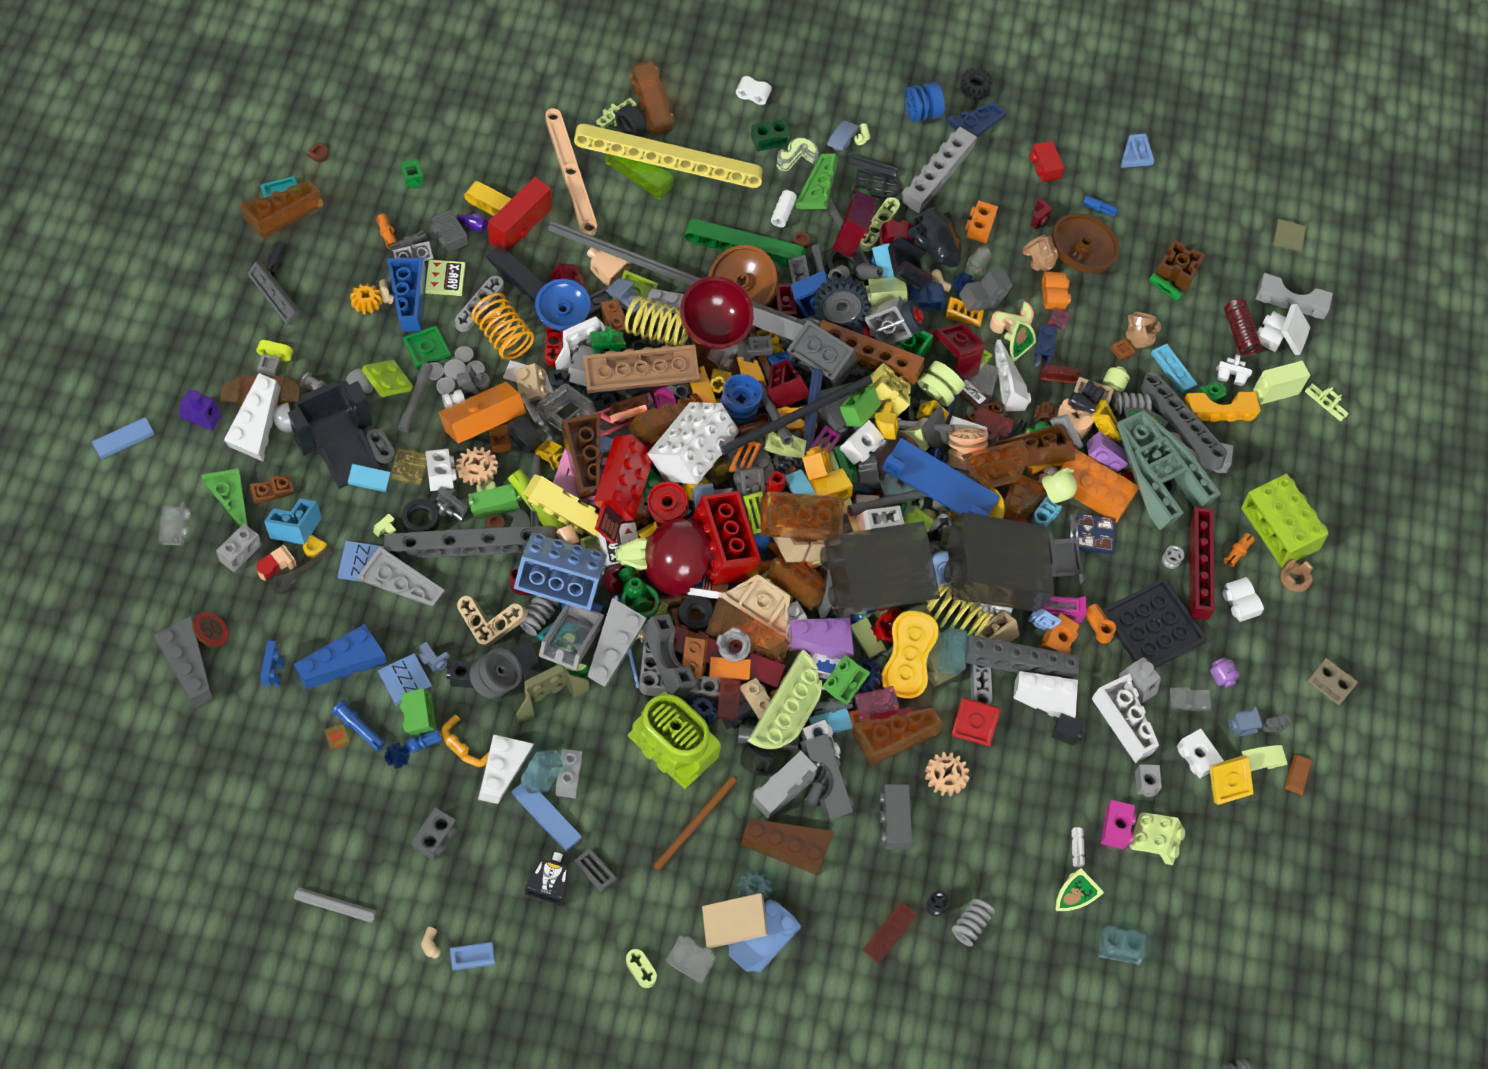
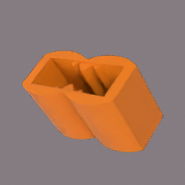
M1044 272L1042 277L1044 309L1065 310L1067 305L1070 304L1071 294H1068L1067 290L1069 288V279L1066 277V273Z

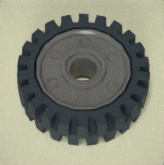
M835 276L833 281L829 278L826 280V284L823 282L820 285L821 288H817L814 295V307L819 321L825 320L844 328L848 326L850 329L853 327V323L857 325L859 320L863 321L865 319L864 315L867 316L869 310L867 291L862 283L859 284L857 279L853 281L852 277L849 276L847 279L845 276H841L838 279Z

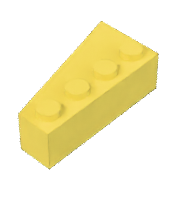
M534 474L523 493L524 496L528 497L527 501L536 507L539 504L543 507V512L550 516H553V514L558 516V521L566 526L572 524L578 534L583 535V533L599 538L598 531L594 529L599 513L595 512L596 509L584 502L579 503V498L568 492L564 493V489L542 476Z

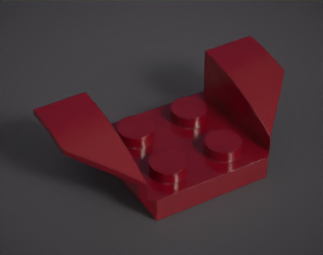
M964 322L940 329L932 328L926 331L933 335L932 344L941 341L959 358L954 370L964 380L979 373L986 343Z

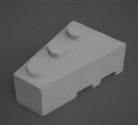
M800 751L778 773H775L764 786L761 785L754 791L752 802L769 820L812 784L817 767Z

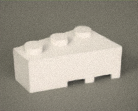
M1019 671L1015 679L1014 699L1035 709L1039 708L1052 717L1056 716L1059 718L1060 714L1063 713L1075 718L1078 680Z
M493 735L478 800L498 804L530 754L534 744Z

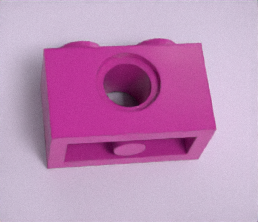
M1115 800L1109 802L1106 807L1100 844L1125 849L1128 843H1132L1134 832H1131V827L1135 824L1137 814L1134 813L1135 805ZM1116 822L1121 823L1124 828H1119Z

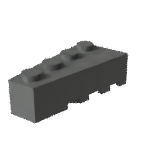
M191 616L155 634L154 637L157 645L193 707L196 708L212 700L213 697L199 642L192 629Z

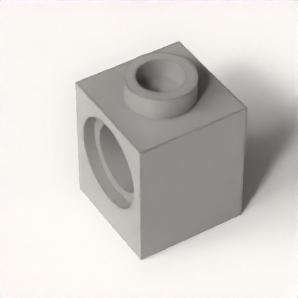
M1139 765L1135 771L1137 794H1144L1145 797L1157 795L1162 788L1160 765ZM1145 779H1149L1152 784H1148Z

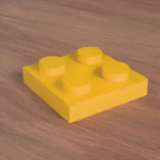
M1243 755L1209 765L1214 803L1219 805L1253 795L1249 757Z

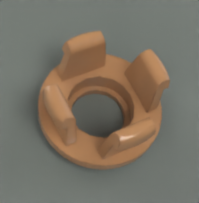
M1294 559L1289 561L1280 574L1283 585L1293 592L1307 590L1313 581L1311 576L1313 567L1307 561L1302 565L1295 563ZM1290 574L1299 575L1301 578V584H1295L1296 581L1290 576Z

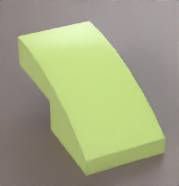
M771 432L765 437L763 450L778 455L803 458L806 440L792 435L793 442L790 445H784L779 435Z
M1282 745L1242 751L1243 755L1249 757L1251 771L1266 767L1272 769L1288 765Z

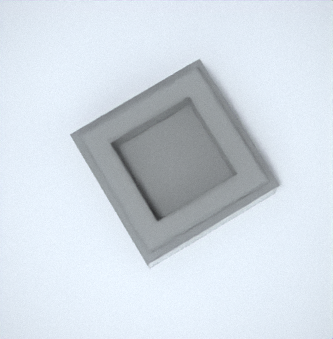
M262 354L257 372L276 376L281 363V357Z

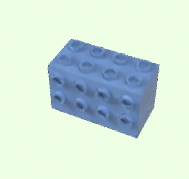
M531 533L521 558L514 589L590 611L607 555L597 550L583 548L580 545L566 543L560 539L549 538L543 534Z

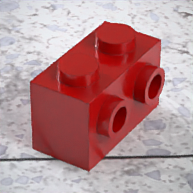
M1053 141L1034 144L1029 157L1030 161L1034 163L1036 174L1040 177L1041 182L1060 179L1064 166Z

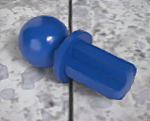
M435 730L427 734H419V739L410 737L405 743V748L410 753H417L421 746L427 749L428 746L442 740L439 730Z

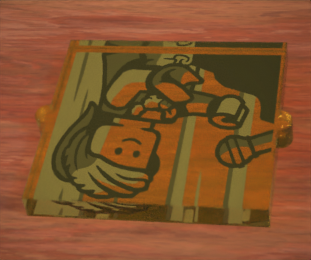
M398 449L390 479L403 481L405 484L408 482L421 485L427 465L426 454L417 453L415 450Z

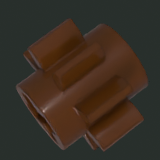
M1042 402L1040 406L1037 405L1034 417L1038 418L1039 422L1045 421L1051 424L1050 420L1053 417H1057L1058 409H1054V405L1050 402Z

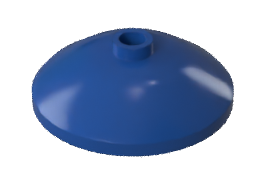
M557 279L547 283L540 289L536 297L535 308L539 319L546 326L564 331L587 319L590 313L591 302L587 291L582 285L569 279Z

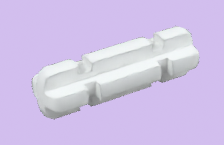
M1075 827L1071 831L1073 838V866L1083 867L1085 865V857H1083L1085 855L1084 839L1082 838L1084 833L1083 828Z

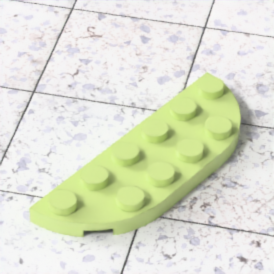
M802 650L799 652L747 740L751 744L765 749L781 748L792 742L803 729L820 698L822 690V680H819L818 673L815 671L818 667L806 651Z

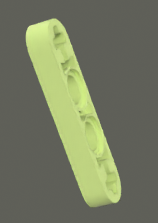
M887 198L873 217L867 237L865 239L862 238L859 243L863 251H871L880 239L882 224L893 220L898 213L900 202L896 198ZM894 205L889 212L888 207ZM879 216H886L888 220L882 221L879 219ZM877 228L879 232L873 233L870 229ZM868 237H870V242L865 244L864 242H866L868 240Z

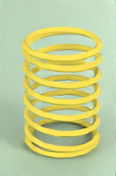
M637 296L633 299L625 319L627 334L633 333L634 336H638L641 333L642 339L649 336L650 341H654L657 338L659 344L665 341L666 345L671 346L673 344L674 347L684 346L688 339V334L683 329L681 339L677 345L678 333L682 324L680 311H678L677 307L670 308L668 304L662 306L661 302L657 301L654 303L653 300H645L642 296ZM640 300V308L635 316L633 328L629 331L628 322L632 310ZM649 302L652 305L647 311V303ZM656 305H659L660 308H659V309L657 310V312H656V311H655V306H656ZM643 308H644L643 319H642L640 328H639V330H638L637 333H636V328H637L638 325H639V322H640V320H641L642 313H643ZM663 308H667V309H668V311L665 313V315H664V312H663ZM675 310L676 314L672 318L671 311ZM652 311L650 325L646 334L644 335L645 325L648 316ZM660 314L658 328L654 337L652 338L653 328L657 320V317ZM668 317L666 331L660 340L663 325ZM676 320L675 330L669 342L670 331L674 321Z
M942 582L926 605L929 613L947 591L939 610L933 617L935 621L954 596L955 598L939 625L940 629L944 627L951 614L963 601L958 614L947 632L948 634L952 632L959 619L971 606L955 637L956 639L960 637L965 627L978 611L979 613L965 639L972 635L983 621L975 636H979L985 625L993 619L994 613L988 610L982 615V605L974 610V600L966 605V595L959 598L958 590L951 593V586H946V583Z

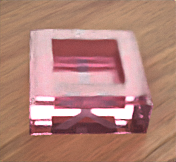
M1054 308L1048 324L1064 331L1071 314Z

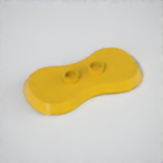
M906 611L901 613L893 624L894 648L889 661L882 671V684L885 690L894 696L915 698L921 695L927 686V658L938 639L939 629L937 622L930 615L919 611Z

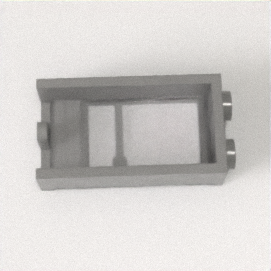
M566 604L542 640L539 657L577 670L578 665L598 632L601 631L604 615Z

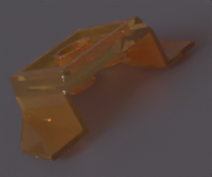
M241 375L222 386L221 402H237L238 409H240L257 376L242 377ZM285 375L284 377L267 376L276 380L281 387L277 406L285 402L299 401L300 386Z

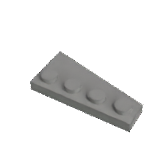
M381 547L377 549L357 576L359 581L431 607L435 606L445 592L444 589Z

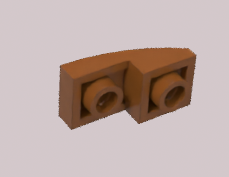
M289 475L270 477L268 482L250 484L249 487L254 504L276 500L294 493Z

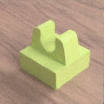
M388 514L374 526L373 532L378 537L382 534H395L396 529L392 526L394 518Z

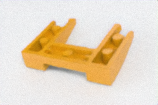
M737 357L741 374L750 375L757 381H763L768 389L758 361L754 360L751 363L744 361V357ZM704 366L699 367L700 381L689 383L693 401L720 403L721 398L715 399ZM762 400L759 408L765 407Z

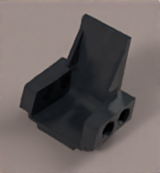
M336 381L328 383L300 396L301 400L294 404L296 409L287 412L294 440L303 456L318 450L339 489L349 485L348 479L352 464L381 470L362 429L373 425L368 399L358 381L349 384L347 381H342L338 384Z

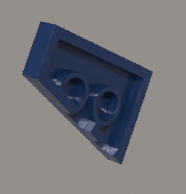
M993 102L978 107L971 112H962L959 116H949L946 122L955 130L961 127L979 137L1005 118L1007 112Z

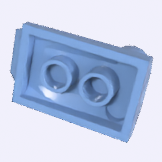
M771 899L764 903L768 936L728 944V955L747 972L756 971L760 974L801 928V925L793 915Z

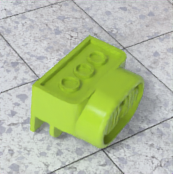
M666 692L652 698L641 712V716L634 722L632 731L628 734V737L642 749L643 754L648 759H653L663 773L667 772L684 789L689 787L719 758L721 744L709 731L706 721L683 699Z

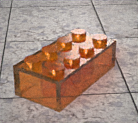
M767 491L760 497L761 536L836 541L843 536V497Z

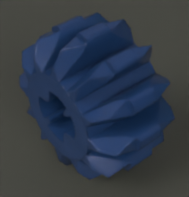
M702 695L699 698L694 696L686 702L706 721L708 727L715 723L718 709L715 708L716 703L710 702V698L704 699Z

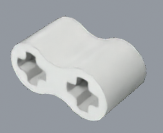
M744 76L737 87L736 95L741 99H749L756 104L764 105L772 88L766 82H759L749 76Z

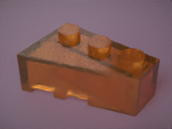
M782 554L772 561L766 578L810 610H813L822 602L826 581L815 569L812 570L807 565V562L804 560L802 562H786Z

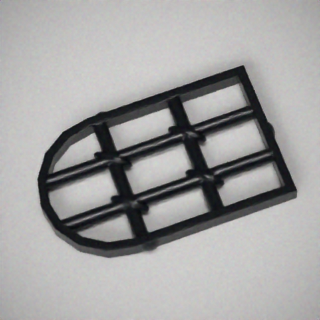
M857 169L853 193H856L855 187L857 186L867 188L868 192L871 189L881 191V195L870 194L872 197L882 199L895 197L898 194L899 183L893 176ZM858 173L868 174L870 176L867 178L858 176ZM872 175L883 177L884 180L872 179ZM888 178L894 181L895 183L886 182V180ZM857 179L868 181V185L856 184ZM871 182L883 184L882 188L872 187L870 185ZM885 185L897 186V191L887 190ZM886 192L893 193L892 195H884Z

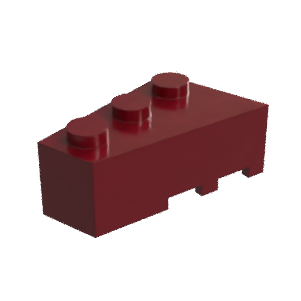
M788 359L771 366L767 392L777 409L790 407L794 402L809 396L805 383Z

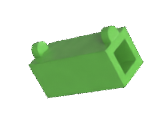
M512 484L468 494L471 511L475 519L520 509L519 501H522L521 496Z

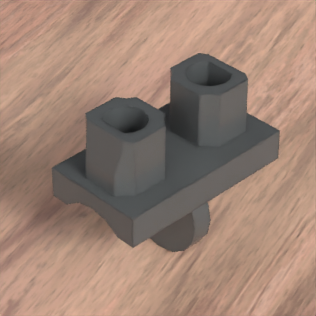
M471 366L465 367L466 372L457 374V384L460 387L463 386L466 396L477 395L481 393L480 389L486 388L490 384V377L487 373L476 374Z
M441 487L438 489L439 494L435 500L437 506L440 507L439 514L442 517L448 514L462 522L471 507L469 500L464 498L460 501L457 499L458 493L454 488L446 490Z

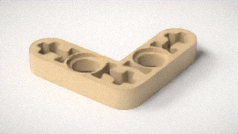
M463 596L457 603L458 610L477 642L485 646L493 645L527 617V610L524 606L512 604L491 621H488L474 598ZM466 602H470L468 606L473 612L465 608L467 606ZM516 609L519 610L518 617L514 616L516 614ZM476 616H480V624L474 626L473 619ZM500 620H504L506 623L505 628L499 630L497 627ZM479 630H483L485 633L489 634L487 636L488 640H484L485 635L482 631Z

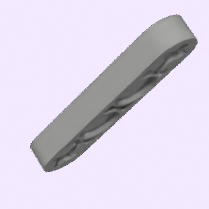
M491 276L455 318L457 330L466 332L475 324L471 316L472 312L469 309L476 306L481 300V295H490L503 291L504 282L501 277ZM498 296L485 300L478 309L480 310L486 304L494 301ZM486 308V309L479 315L478 319L484 314V312H485L488 308Z

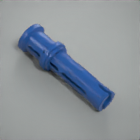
M345 700L340 701L333 708L332 714L334 716L337 715L346 727L354 729L376 752L383 748L381 745L384 746L386 744L359 718L360 715L357 711H353L347 706Z

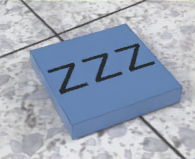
M346 541L338 578L359 581L357 576L379 547L384 548V546Z
M415 654L378 670V674L395 706L399 705L402 701L401 694L421 688L427 691L432 689V685Z

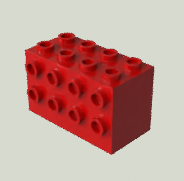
M739 491L702 496L690 520L699 523L703 527L707 539L710 540V559L706 569L707 578L711 580L712 586L749 580L761 558Z

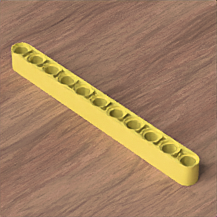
M580 124L576 128L574 142L582 148L751 188H757L762 183L763 170L756 164L588 124Z

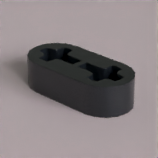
M940 511L926 526L924 539L927 542L939 541L953 524L952 514L948 511ZM947 517V518H948V523H947V522H944V523L940 526L941 518L944 519V518ZM937 529L936 537L934 535L929 537V531L934 532Z

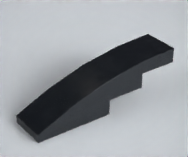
M498 245L486 255V258L509 284L513 283L523 295L527 294L535 303L537 294L544 284L514 256Z

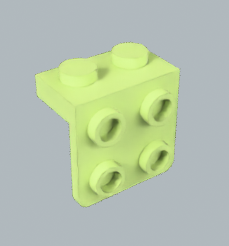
M1143 812L1139 814L1133 831V840L1129 846L1133 850L1160 854L1165 864L1173 865L1175 858L1179 855V845L1185 837V829L1176 817Z

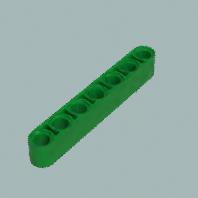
M697 219L689 220L684 235L688 242L722 251L738 245L755 246L767 253L775 264L789 267L788 259L807 255L806 248L800 245Z

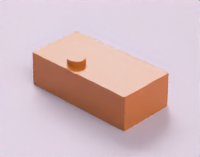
M507 382L439 411L445 431L458 444L526 413L520 393Z

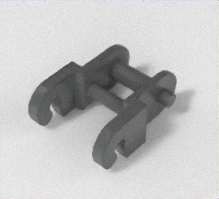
M1287 715L1268 718L1262 728L1265 732H1281V726L1283 730L1287 729L1286 720L1290 724L1292 719Z

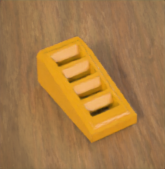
M950 297L945 318L980 327L984 310L968 311L963 301Z

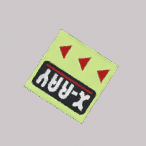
M429 260L425 293L462 296L465 262Z

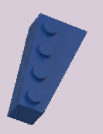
M387 258L398 319L403 332L421 331L427 276L424 259Z
M364 624L296 662L294 667L297 676L305 688L309 689L332 682L333 679L339 677H348L355 672H364L378 665H387L384 652Z

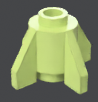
M638 538L620 545L619 549H616V561H619L620 565L626 567H635L637 571L647 569L645 559L646 538Z

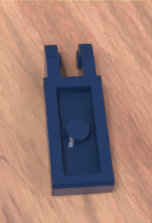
M1040 323L1034 355V367H1039L1041 358L1047 359L1045 369L1050 370L1058 327Z

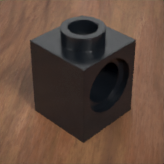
M452 660L451 667H447V679H450L451 687L474 688L470 680V667L474 662ZM459 672L466 673L464 676L457 675V673Z

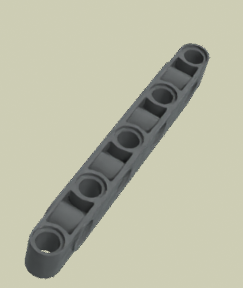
M522 526L395 533L384 536L383 549L398 559L523 553L528 543L526 539L530 538L531 533H539L546 537L557 539V529L554 526Z

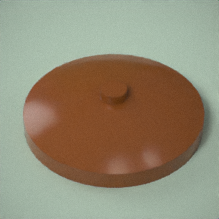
M751 245L734 246L721 253L712 264L708 274L709 277L722 276L735 281L745 289L751 301L766 307L775 297L779 284L778 270L772 258L760 248Z

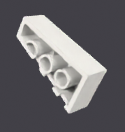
M260 373L258 374L224 439L229 447L263 462L265 448L269 441L270 428H272L273 412L277 407L281 390L276 380Z
M1129 673L1100 687L1092 697V700L1134 762L1137 763L1151 756L1159 744L1150 722H1147L1145 717L1146 711L1139 702V694L1132 685V677Z

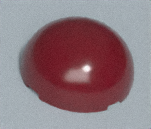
M722 276L704 277L694 282L684 293L680 304L681 323L688 336L697 344L710 349H726L741 342L749 333L754 320L753 304L745 289L735 281Z
M689 519L670 520L655 529L647 540L645 547L647 569H645V572L650 582L661 592L673 596L684 595L690 592L689 589L695 583H699L704 576L710 559V540L707 539L705 531L699 523Z

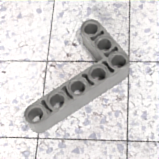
M752 301L754 313L752 325L790 340L796 338L807 320L817 326L821 324V320L819 321L816 315L801 320Z
M645 638L642 648L639 690L644 695L658 696L663 692L667 693V690ZM652 663L654 667H648L646 664ZM702 676L701 679L695 678L697 684L687 695L678 697L691 700L694 696L699 698L702 695L704 699L710 698V702H721L737 694L738 684L732 679ZM651 681L653 685H646L644 682ZM710 687L713 691H706L704 688ZM724 689H730L732 693H726Z

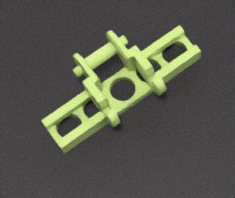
M629 98L618 106L611 104V108L608 110L603 109V116L596 120V124L600 125L601 128H605L610 124L616 127L617 123L613 112L616 113L619 109L630 103L636 107L637 103Z
M1312 383L1305 390L1309 396L1339 421L1347 417L1349 413L1338 405V402L1341 401V394L1338 396L1332 391L1333 387L1322 392ZM1329 393L1336 398L1333 402L1326 397ZM1323 401H1328L1329 405H1324Z

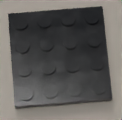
M1165 578L1102 609L1108 620L1115 623V635L1134 663L1144 657L1153 664L1154 669L1200 646L1208 640Z

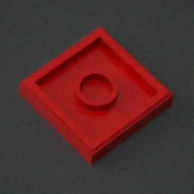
M962 697L951 736L990 746L1001 707Z

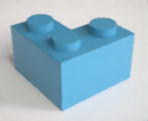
M299 498L291 511L273 508L264 522L270 539L305 545L322 517L317 501Z

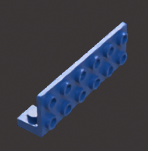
M902 438L891 455L887 457L882 467L886 472L979 527L983 526L999 499V495Z

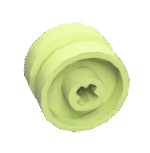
M934 361L928 368L929 374L924 373L917 383L932 400H936L940 405L948 407L954 400L953 394L958 395L965 385L953 370L939 361Z

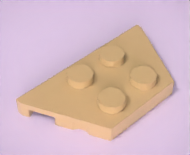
M758 574L721 595L720 598L780 638H785L790 595Z

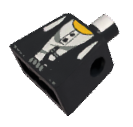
M553 852L550 862L543 859L539 861L525 886V895L557 905H564L569 868L562 865L564 855Z

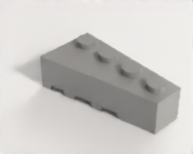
M612 598L589 670L588 677L607 688L643 626L648 621L647 618Z

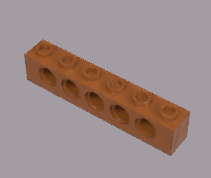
M822 320L819 326L855 349L858 358L857 364L866 366L870 370H876L884 363L894 371L897 377L900 376L908 383L915 385L924 368V357Z

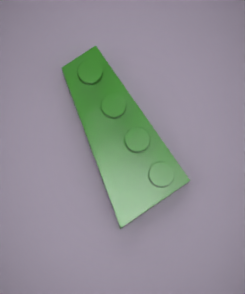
M836 154L820 155L795 203L797 209H827L838 163Z

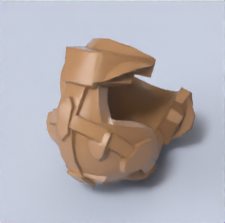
M1041 235L1022 248L1024 255L1032 256L1031 267L1033 269L1049 271L1054 268L1058 259V250L1054 247L1052 236Z
M1134 312L1132 315H1128L1126 337L1130 340L1131 345L1138 349L1153 345L1156 341V333L1161 329V324L1159 321H1156V317L1142 312Z

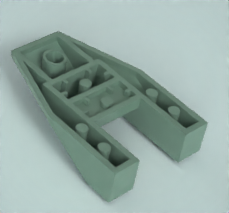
M1143 410L1117 423L1127 459L1145 507L1159 530L1173 524L1184 514L1163 483L1175 478V481L1194 507L1204 508L1221 495L1190 450L1147 412Z

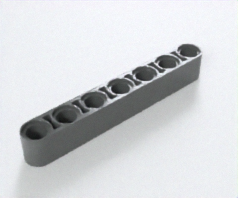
M1147 373L1143 380L1141 392L1149 394L1153 406L1210 469L1220 470L1227 456L1225 447L1157 373Z

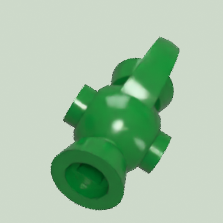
M629 566L622 569L618 573V576L624 582L621 603L626 605V599L633 601L634 611L647 619L651 618L659 608L658 594L652 587L646 585L643 580L637 578L635 567ZM646 593L650 594L655 600L654 608L648 611L646 610L651 607V602L644 597Z

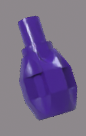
M474 213L465 216L457 214L456 216L459 222H463L471 230L479 232L487 228L488 220L482 215Z

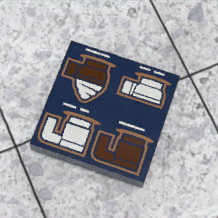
M1078 513L1076 520L1078 521L1079 550L1112 555L1114 552L1115 518Z

